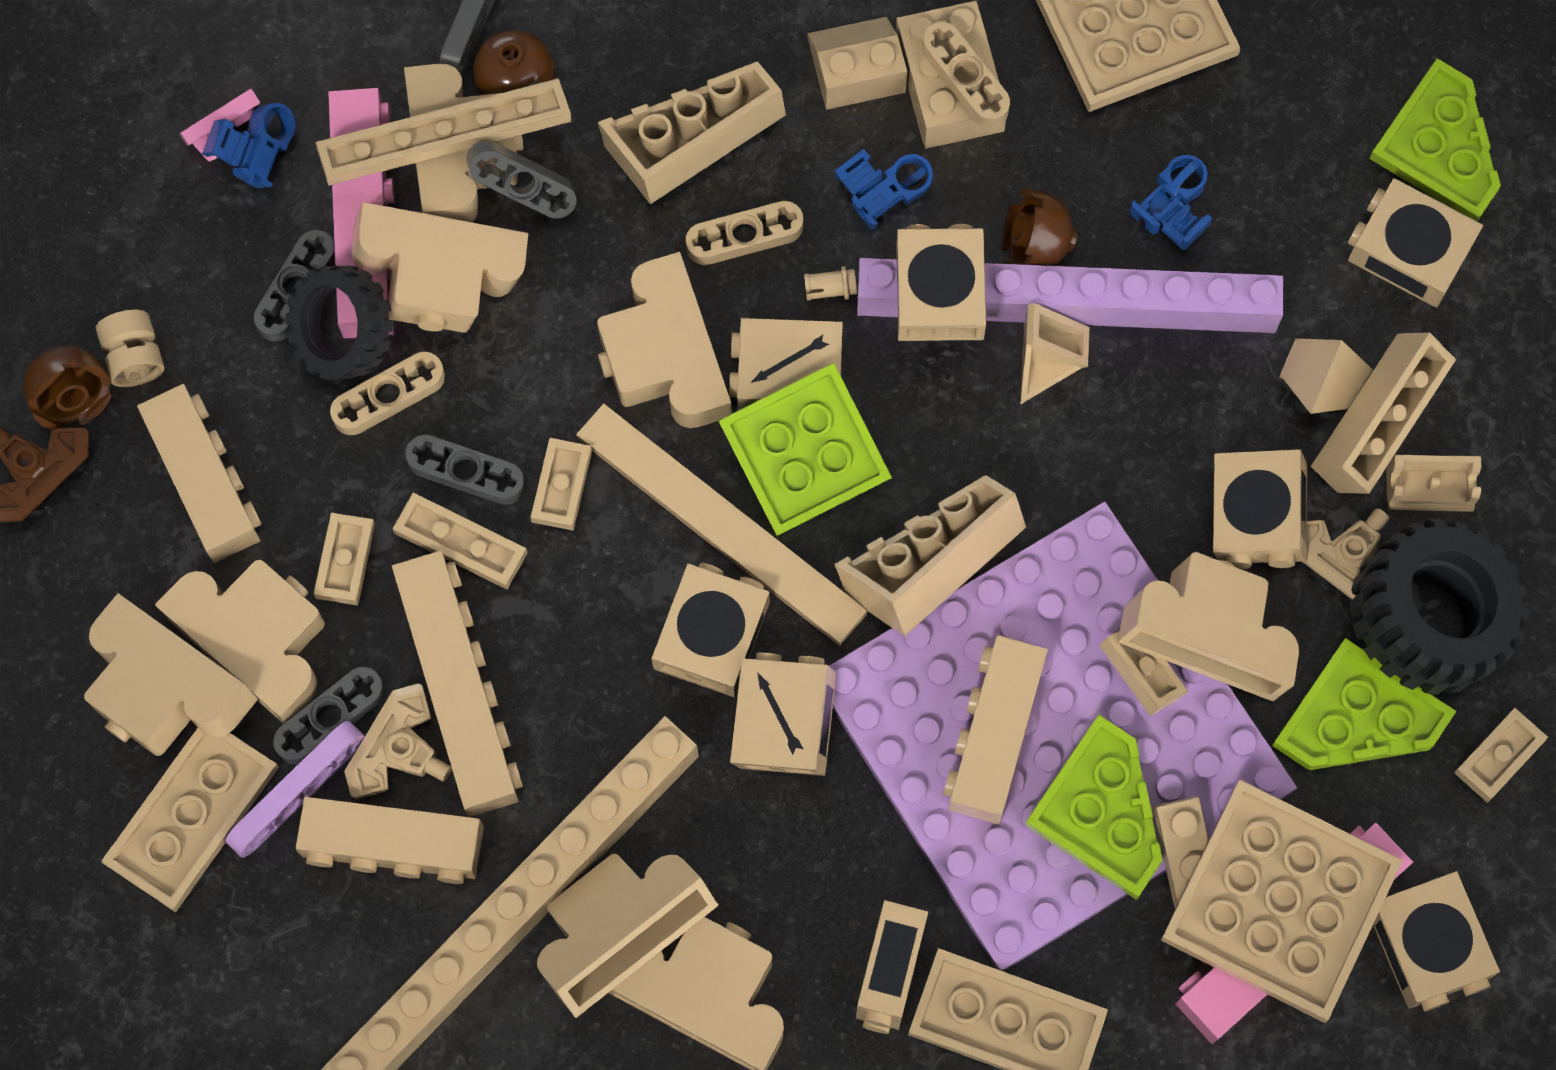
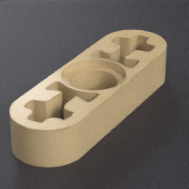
M948 22L931 24L923 35L922 50L924 56L979 125L987 128L1001 125L1007 119L1009 113L1010 98L1008 93L954 25ZM936 37L941 41L949 39L948 50L953 56L949 64V54L944 47L940 45L934 48ZM961 66H970L976 70L978 77L971 83H962L955 78L954 72ZM983 85H985L983 96L991 104L996 101L998 102V109L995 113L990 108L985 111L982 110L984 100L978 91Z
M780 201L698 223L687 232V254L697 264L710 265L794 242L803 231V213L796 204L789 201ZM786 215L788 220H793L791 221L790 229L784 230L783 226L778 224L779 216ZM763 219H766L769 236H763V224L761 222ZM741 224H749L755 228L757 234L749 242H740L733 236L734 229ZM722 230H726L728 247H723V239H721L720 232ZM706 236L708 242H712L711 250L703 252V248L697 246L699 244L698 238Z
M429 352L416 353L341 394L333 401L330 408L331 418L335 427L346 435L360 434L435 393L442 387L445 380V372L440 359ZM424 365L428 370L433 369L431 371L432 379L425 381L423 377H418V368ZM406 374L408 382L411 381L410 384L413 390L407 392L405 383L400 377ZM385 384L396 385L400 389L398 398L392 403L378 401L376 393L381 386ZM366 395L369 396L371 404L376 410L370 413L368 405L366 406L363 399ZM351 406L354 411L358 410V419L354 422H351L348 418H343L345 416L343 409Z

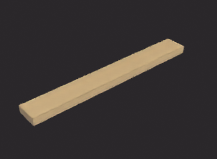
M605 404L597 410L576 434L577 439L581 443L590 445L595 454L752 578L762 583L766 589L838 646L843 644L867 615V610Z

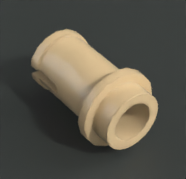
M841 266L842 271L804 274L807 301L836 296H845V300H847L849 295L857 294L854 269L846 270L845 266Z

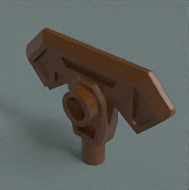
M0 426V457L15 479V482L0 485V522L23 521L89 457V432L85 428L52 429L46 451L18 434L11 436Z

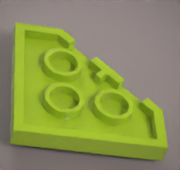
M1437 58L1377 144L1369 159L1444 205L1478 222L1498 192L1501 184L1497 170L1494 171L1489 153L1491 147L1483 117L1479 116L1476 105V91L1473 80Z
M1345 638L1272 746L1307 770L1428 751L1434 746L1456 711L1433 695L1424 693L1419 686L1412 690L1400 684L1401 678L1394 675L1389 678L1380 671L1382 664L1376 658L1370 660L1363 649Z
M1098 715L1027 819L1025 826L1137 900L1162 863L1160 845L1157 843L1152 820V809L1146 782L1143 780L1136 739Z

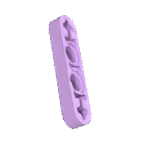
M345 721L336 727L230 831L226 838V843L241 858L254 852L304 803V797H310L357 751L365 736L350 721Z

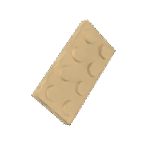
M197 728L101 862L176 913L226 843V838L230 831L244 818L279 766L231 733L222 737H210Z
M938 948L908 1035L1003 1070H1088L1108 1009Z

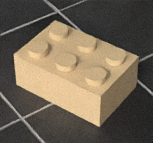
M977 1L898 17L896 19V33L907 69V86L924 149L1004 132L1006 120L1001 125L993 128L979 125L930 64L922 50L925 30L933 23L948 22L958 29L999 82ZM936 37L934 40V48L940 45L944 47V49L949 54V64V62L953 58V56L948 50L949 39L941 41L938 37ZM961 66L954 72L955 78L962 83H971L978 77L976 70L970 66ZM983 85L978 91L984 100L982 110L985 111L990 108L995 113L998 109V102L996 101L991 104L983 96L985 86Z

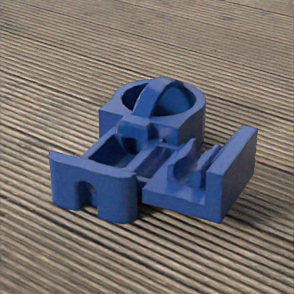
M281 103L261 105L253 111L248 130L243 131L242 134L234 130V123L227 119L215 120L202 155L206 157L216 156L234 167L242 166L233 168L234 176L257 189L271 187L273 183L268 181L267 178L276 154L287 149L289 141L295 133L296 122L292 111ZM275 114L280 118L282 126L281 133L276 139L267 133L268 126Z
M863 149L834 171V176L837 180L840 179L853 195L852 206L870 229H877L878 223L875 220L900 201H903L907 206L915 199L924 196L930 189L933 171L930 163L924 157L908 154L899 158L892 167L884 172V180L881 177L883 172L880 169L875 172L867 162L871 157ZM909 163L921 166L909 178L900 184L898 183L896 174L901 166ZM927 173L928 177L921 188L908 190L909 187Z
M1181 155L1174 158L1159 175L1157 181L1159 186L1140 205L1133 200L1130 208L1131 216L1137 221L1143 218L1146 222L1145 228L1152 234L1159 232L1160 223H1162L1164 227L1161 231L1184 251L1210 226L1212 220L1208 214L1198 220L1197 216L1190 213L1191 206L1188 204L1204 190L1208 175L1204 163L1191 155ZM1179 167H1185L1172 181V172ZM1196 171L1200 176L1199 185L1191 189L1180 188V185L1188 176Z

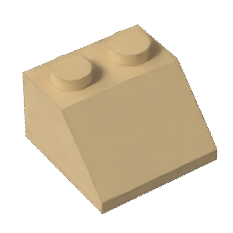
M887 17L807 33L826 110L906 93L907 69L898 35Z

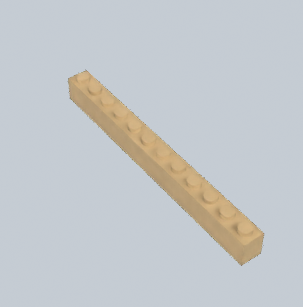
M664 716L321 1070H397L548 913L547 905L581 879L699 757L697 745Z

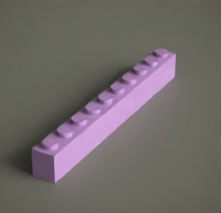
M860 258L857 316L898 317L896 259ZM984 263L986 321L1025 323L1028 304L1032 303L1039 304L1083 325L1276 333L1283 317V276Z

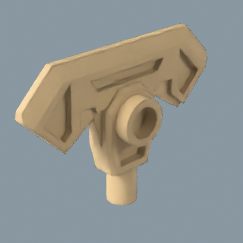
M1376 508L1365 522L1359 520L1332 542L1324 520L1307 521V561L1302 562L1349 598L1353 599L1357 596L1352 594L1351 591L1354 578L1360 574L1359 568L1364 561L1374 553L1381 538L1379 531L1387 523L1389 516L1381 509Z
M414 684L392 691L344 772L350 795L354 799L364 798L389 790L387 767L421 777L428 773L442 782H445L450 775L452 767L435 758V750L410 729L431 719L422 685Z

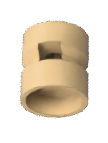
M137 309L117 312L105 317L95 326L102 352L108 354L105 358V363L113 385L132 387L145 384L156 379L164 372V364L159 347L153 343L155 334L147 312Z

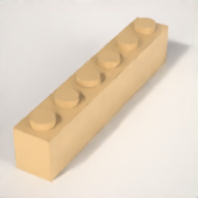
M441 550L392 565L467 816L473 817L519 802L515 789L523 787L516 762L507 764L503 748L511 746L504 722L495 723L491 708L498 706V702L491 681L483 683L478 668L486 666L479 640L471 643L466 628L474 626L467 601L458 603L454 588L462 586L455 561L446 563Z

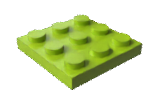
M834 362L719 420L777 536L892 478Z

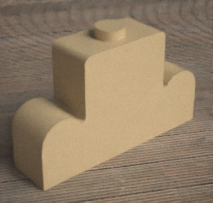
M448 64L404 67L410 117L497 95L463 97L461 75L455 67ZM522 135L495 142L515 153L516 151L523 150ZM469 149L416 162L422 213L472 223L475 221L478 215L477 190L489 187L472 178L466 161ZM493 157L488 161H479L480 168H483L485 164L495 166ZM498 168L499 173H500V176H501L502 170ZM518 173L512 177L511 185L518 183Z
M362 202L355 217L351 255L355 266L361 271L365 270L370 274H380L386 269L391 270L388 295L391 311L388 312L389 319L418 324L419 328L426 331L446 329L467 332L478 315L481 290L487 295L502 297L514 288L521 277L526 262L528 233Z
M677 252L639 265L634 270L631 278L633 298L636 306L602 316L597 321L600 340L604 352L598 354V359L604 377H613L621 404L625 407L669 395L671 415L683 427L696 428L717 422L731 415V401L681 253Z
M1198 552L1192 553L1172 571L1170 584L1159 580L1150 582L1126 603L1118 637V643L1271 701L1276 700L1294 686L1299 656V645L1289 630L1280 626H1270L1266 629L1262 627L1268 592L1267 580L1236 568L1228 561L1216 560Z
M256 560L222 593L210 575L205 572L194 571L181 577L155 604L164 618L212 661L244 683L257 697V701L283 724L305 708L316 695L318 688L317 677L307 661L298 656V654L323 629L325 623L317 608L304 598L308 591L292 576L289 575L284 580L264 561Z
M119 593L90 628L89 640L91 645L109 665L86 691L84 699L101 716L109 721L104 727L124 743L131 737L154 755L160 756L167 750L190 720L204 734L210 737H222L229 734L258 700L244 683Z
M612 854L547 905L548 912L567 939L562 938L548 944L541 951L537 959V967L558 998L573 1016L577 1018L715 909L718 904L701 877L678 855H666L655 860L648 867L645 877L640 879L619 855Z
M703 917L684 932L668 961H665L664 955L660 951L608 992L749 1070H767L783 1040L784 1026L779 1012L772 1006L765 1004L750 1007L772 967V954L749 941L751 934L730 922L724 928Z

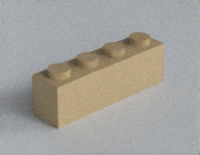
M1430 332L1397 334L1311 467L1337 493L1369 494L1456 359Z
M182 384L137 405L203 546L213 563L260 542L255 528L262 525L251 501L243 505L237 491L244 489V486L234 466L225 468L220 458V455L227 451L216 429L208 432L204 425L203 419L209 417V414L199 394L190 396L185 385Z
M999 635L996 636L993 648L984 647L978 671L986 673L982 689L973 687L966 711L967 713L974 714L970 730L961 728L954 753L963 756L958 772L949 771L943 792L944 796L951 797L949 811L1000 824L1048 649Z
M304 797L296 850L302 857L307 858V864L313 866L332 867L333 861L350 863V869L359 872L375 873L377 867L394 869L393 874L400 877L420 878V873L423 872L438 874L437 880L442 882L463 884L464 878L476 879L484 827L481 820L477 818Z

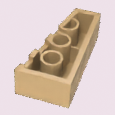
M757 61L707 80V85L690 92L683 89L671 94L672 99L648 107L647 104L631 109L632 114L614 121L610 117L599 121L598 125L605 148L647 201L652 204L786 114L781 89Z
M985 475L939 502L940 509L929 516L919 517L917 515L905 522L906 529L886 541L880 537L866 545L868 552L853 561L849 557L835 564L846 594L868 612L906 636L1026 528L1014 492Z

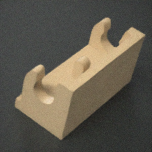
M1394 455L1386 469L1387 509L1473 512L1475 504L1481 495V487L1476 485L1477 475L1481 470V456Z

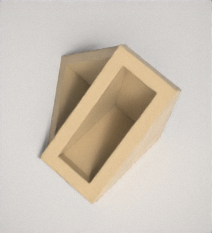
M1028 304L1023 335L1020 404L1081 368L1088 367L1090 327L1039 304Z
M1295 339L1279 378L1288 384L1310 414L1349 409L1374 370L1342 340Z

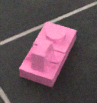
M249 89L179 134L187 146L193 144L202 154L215 120L227 119L234 123L236 128L250 119L254 111L253 107L258 105L260 101L253 90ZM203 155L208 162L217 158L216 156L206 157Z

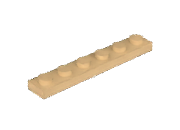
M558 78L316 142V147L328 186L466 150L480 141L496 142L571 122V112Z

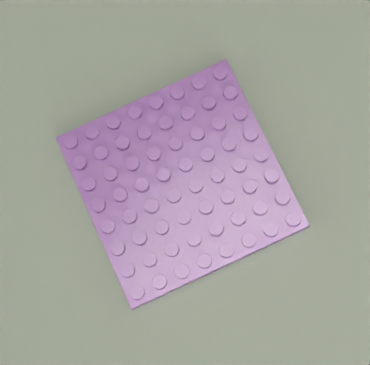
M1106 502L1101 503L957 589L906 636L891 628L829 665V667L836 671L832 710L992 963L1000 971L1007 970L1128 895L1025 826L1027 819L1098 715L1134 737L1137 742L1140 755L1139 762L1143 780L1146 782L1153 814V825L1163 859L1150 881L1166 871L1152 806L1193 796L1199 797L1208 840H1210L1239 779L1280 800L1297 789L1228 684L1167 661L1188 690V693L1179 701L1149 716L1099 646L1107 637L1120 631L1126 603L1150 582L1157 581V578ZM997 635L1048 649L999 825L949 811L951 797L943 795L949 771L958 772L963 757L954 754L961 728L970 730L974 714L966 712L973 687L982 689L986 673L978 671L984 647L993 648Z

